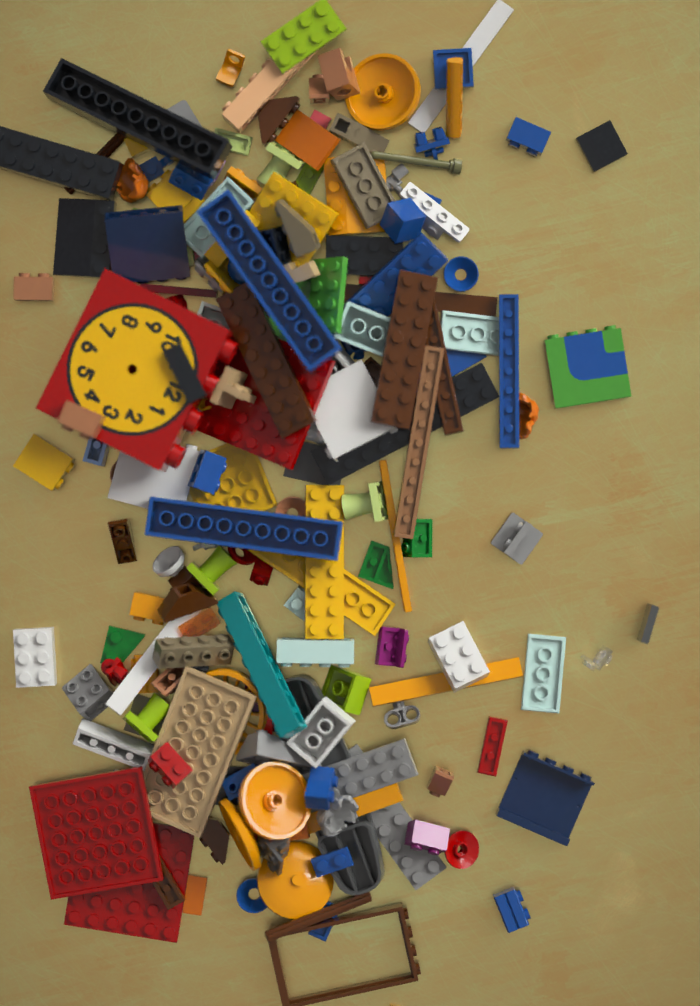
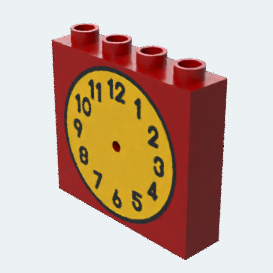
M104 269L35 409L58 420L66 401L73 402L106 417L95 439L159 471L166 472L169 466L177 469L186 453V448L180 446L186 431L195 434L203 419L204 414L197 411L203 398L191 404L188 403L162 351L181 343L207 394L205 397L211 399L220 380L219 377L214 375L220 362L229 364L239 344L232 341V331L124 277Z

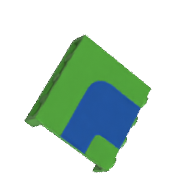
M616 325L604 327V331L597 332V328L585 330V334L578 335V331L566 333V337L559 338V334L547 336L548 339L543 342L547 353L554 409L631 397L621 328L616 329Z

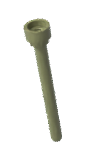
M377 151L371 152L373 159L448 169L452 174L460 175L462 169V159L453 158V160L442 161Z

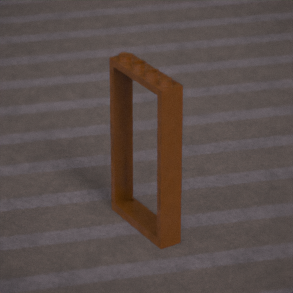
M402 903L328 918L288 935L398 912L411 970L409 973L290 998L277 939L268 942L282 1006H305L418 981V975L421 974L419 963L415 964L414 956H417L415 944L411 945L410 938L413 937L411 926L407 927L405 920L409 919L407 908H403Z

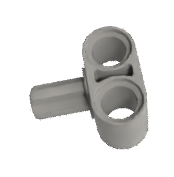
M404 701L393 703L394 709L387 712L384 717L386 726L393 730L416 724L420 720V711L416 706H405ZM410 710L417 712V716L413 720L406 717L407 712ZM391 715L398 717V722L395 725L388 723V718Z

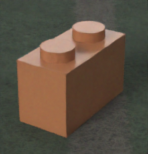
M19 273V277L14 276L13 300L54 301V278L50 277V274L38 273V277H30V273Z
M66 401L57 422L62 424L61 428L70 432L75 429L80 432L79 436L90 440L91 437L97 438L106 417L73 402Z

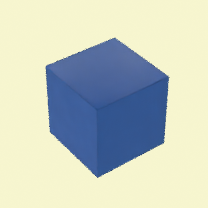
M411 198L389 202L385 208L380 226L395 243L414 239L421 232L426 215Z

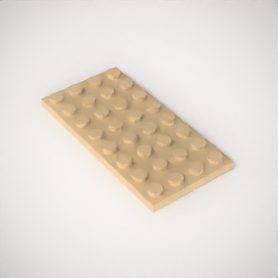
M185 667L151 755L168 742L193 771L173 789L171 786H166L161 779L162 776L158 772L155 773L147 764L144 771V779L153 818L198 838L202 837L256 701V695L194 668Z

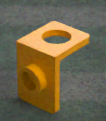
M228 49L224 62L216 76V81L233 87L242 70L245 55ZM230 56L237 57L239 62L233 61Z

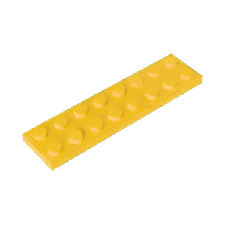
M305 485V517L343 522L338 561L305 557L304 639H344V513L341 497L344 495V485Z
M248 550L305 589V557ZM344 569V616L375 636L396 604Z

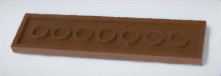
M405 270L399 271L370 421L372 423L406 430L410 429L438 277Z
M244 283L233 289L231 294L227 292L218 297L216 301L230 331L233 332L236 343L239 344V350L281 438H286L316 422L317 419L267 314L248 284Z

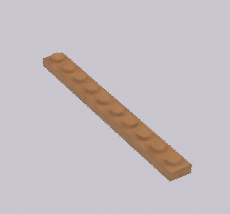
M425 345L393 534L395 537L409 539L414 537L444 348Z

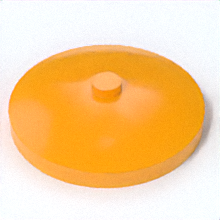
M388 53L372 55L356 65L354 71L360 94L345 99L347 108L353 118L369 129L380 131L396 128L407 121L414 113L421 93L420 81L414 68L403 58Z
M273 761L256 766L245 776L239 791V807L244 821L252 831L266 839L281 840L294 836L305 826L309 819L311 808H306L304 795L307 782L300 772L286 763Z
M225 798L218 802L222 817L245 862L252 871H255L261 867L260 854L253 835L255 832L246 824L240 811Z
M290 842L288 855L283 859L282 874L279 876L276 872L273 873L269 869L265 858L262 860L261 867L257 873V888L263 903L273 913L287 919H297L322 909L328 902L333 890L334 878L331 873L317 878L310 860L322 855L319 849L303 842Z

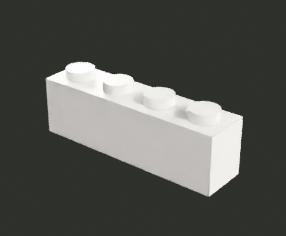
M83 718L73 741L75 746L132 767L142 766L143 771L146 769L148 759L154 747L153 744Z

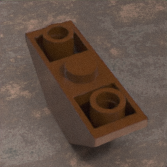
M299 97L270 99L260 111L258 119L262 145L266 146L269 142H273L276 139L277 135L275 133L279 128L283 129L289 121L287 117L290 113L294 114L300 107Z
M123 519L108 522L118 564L137 561L130 520Z
M188 582L172 588L157 610L165 623L185 615H190L196 611L210 608L218 604V600L206 588Z
M209 817L204 833L199 840L204 847L208 846L211 849L212 853L210 854L216 863L220 862L223 865L226 862L230 833L219 818Z

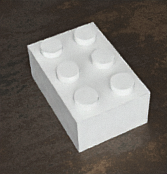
M464 621L429 637L428 644L454 693L489 675L490 671Z
M54 627L14 629L16 688L55 686L57 684Z
M326 696L306 718L307 728L292 736L286 744L313 767L317 768L355 723V720Z

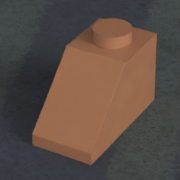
M312 75L313 78H309L310 104L329 103V93L326 90L323 75Z
M185 667L167 668L151 684L164 697H167L176 692Z
M435 766L427 785V789L430 790L429 794L440 797V795L445 796L454 779L453 773Z

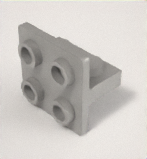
M511 513L491 541V544L522 565L543 536V533L515 513Z

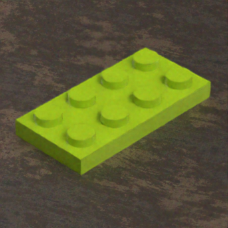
M319 0L260 42L281 73L284 74L347 29L328 1Z

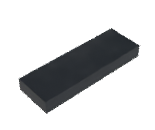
M181 343L162 351L188 403L191 404L207 396Z

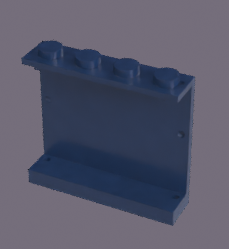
M182 205L105 213V226L113 273L139 284L153 280L164 282L173 278L183 280L186 277H190Z
M523 751L497 809L496 816L564 846H568L569 836L589 790L595 783L591 780L592 777L587 774L573 773L574 769L564 765L562 768L557 766V762L546 757L545 760L539 758V754L534 751Z

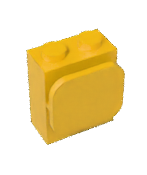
M174 168L171 171L168 169L161 175L162 180L158 184L153 183L148 188L146 196L156 207L182 205L183 221L185 224L205 200H199L169 183L168 180Z
M33 434L13 466L49 490L54 491L55 489H60L64 482L63 476L66 472L69 474L75 464L72 463L74 461L73 457L39 435Z

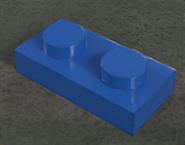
M347 846L310 859L317 878L354 865Z

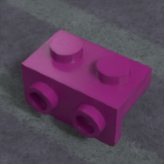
M380 627L375 658L376 665L404 668V663L407 659L406 646L409 641L408 630L395 627Z

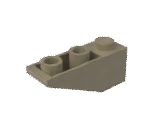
M337 113L329 129V132L355 146L365 142L370 153L373 151L384 152L389 143L388 139L340 113Z
M283 199L276 201L275 212L278 217H281L283 222L282 230L289 237L291 252L295 253L296 257L320 248L321 244L315 229Z

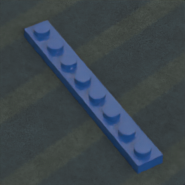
M518 294L499 295L500 449L520 448Z

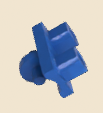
M442 127L432 129L434 139L430 140L426 139L425 132L416 133V144H414L416 153L429 150L424 152L425 157L433 155V159L438 160L437 154L443 153L444 150L443 147H436L450 144L449 138L445 135Z

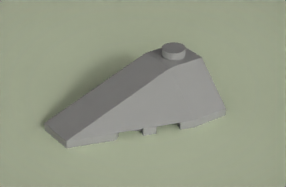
M256 730L255 733L249 734L236 756V761L249 764L255 763L259 765L260 763L276 761L286 763L296 770L308 772L311 771L312 767L308 761L288 746L286 742L275 735L267 734L265 730Z

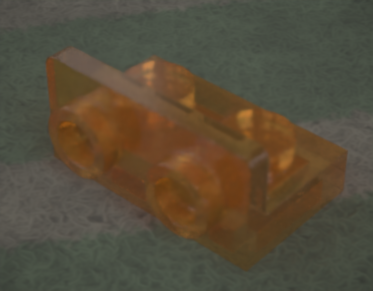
M208 608L178 628L183 636L194 637L204 635L222 624L212 608Z

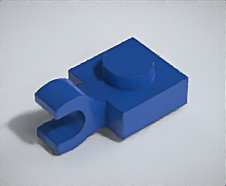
M155 156L139 166L150 183L159 178L164 173L163 168L171 165L174 161L167 157L158 160Z

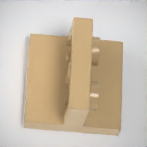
M226 366L210 402L232 409L237 398L254 404L257 396L251 394V389L243 386L248 374Z

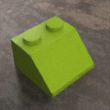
M331 665L322 693L324 697L327 696L343 711L360 715L372 679Z

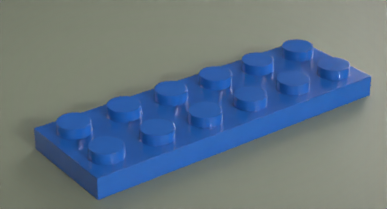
M420 232L347 301L388 317L392 311L400 270L432 276L448 261V258Z

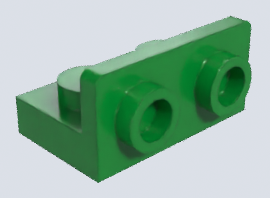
M416 519L413 539L403 538L401 546L403 557H432L433 519Z

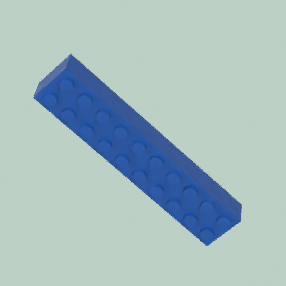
M228 189L197 211L199 217L311 373L343 351Z
M150 497L145 535L338 561L343 522Z

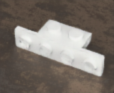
M409 182L399 194L402 199L411 198L426 215L422 228L438 240L443 232H445L459 243L470 230L413 183Z

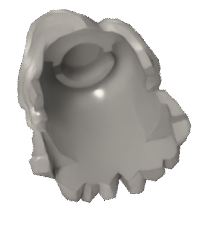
M342 795L334 799L333 803H330L329 810L319 809L316 819L323 834L327 837H334L347 827V824H344L345 821L354 824L358 817L356 811L359 809V806L350 795Z

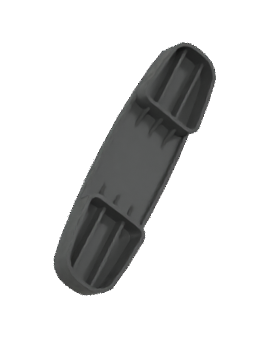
M301 674L286 678L285 682L305 721L324 698V695L314 679ZM343 737L321 763L322 767L351 757ZM280 738L286 743L289 741L287 738ZM297 770V771L300 772V774H304V773H307V772H308V771ZM371 812L357 817L354 824L345 821L344 824H347V827L334 837L325 836L321 830L315 832L318 838V848L322 855L346 846L348 847L354 865L332 872L331 875L339 889L345 894L352 896L361 895L375 889L382 881L385 873L382 853Z

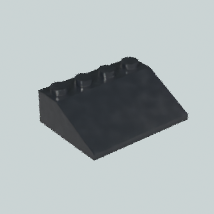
M59 198L53 275L100 279L104 269L111 271L105 213L116 212L117 203L115 201Z

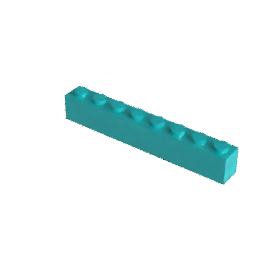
M236 591L232 592L218 601V613L225 620L226 630L235 641L234 647L240 652L243 658L242 663L250 673V680L258 689V697L267 708L266 713L275 725L274 730L280 738L289 739L306 729L307 725L244 594Z

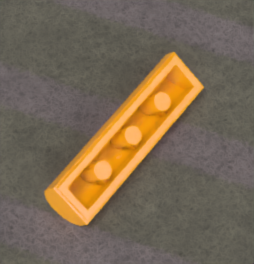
M454 57L447 59L446 136L460 138L462 134L463 59Z

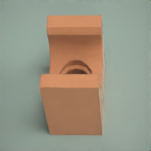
M340 47L317 55L326 90L338 101L360 94L351 57L344 58Z

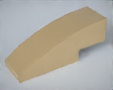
M315 261L307 262L299 267L296 266L295 262L284 265V268L295 283L321 275Z

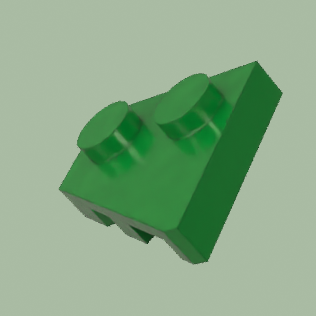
M371 540L358 577L393 589L390 548Z
M109 625L100 663L106 659L115 660L116 657L123 663L142 641L145 634Z

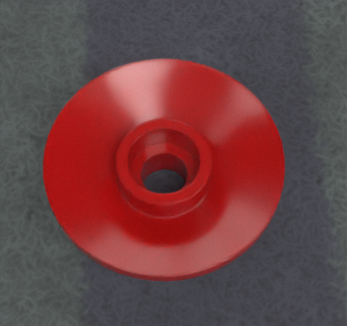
M464 830L453 833L448 839L447 851H445L446 860L451 866L458 869H465L473 865L479 854L477 838L472 833Z

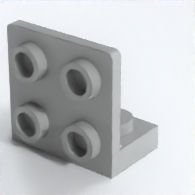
M91 664L62 687V690L79 714L89 721H92L108 707L105 703L114 693Z

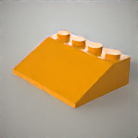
M336 157L327 158L324 163L327 206L339 213L329 230V235L350 236L385 232L380 226V222L368 229L365 228L330 160ZM373 159L387 184L385 160Z

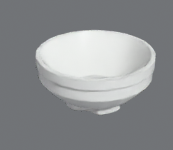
M178 546L168 547L156 557L153 562V571L160 577L176 576L183 569L184 553Z

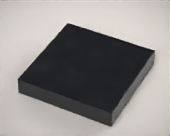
M610 120L576 138L593 173L628 155Z

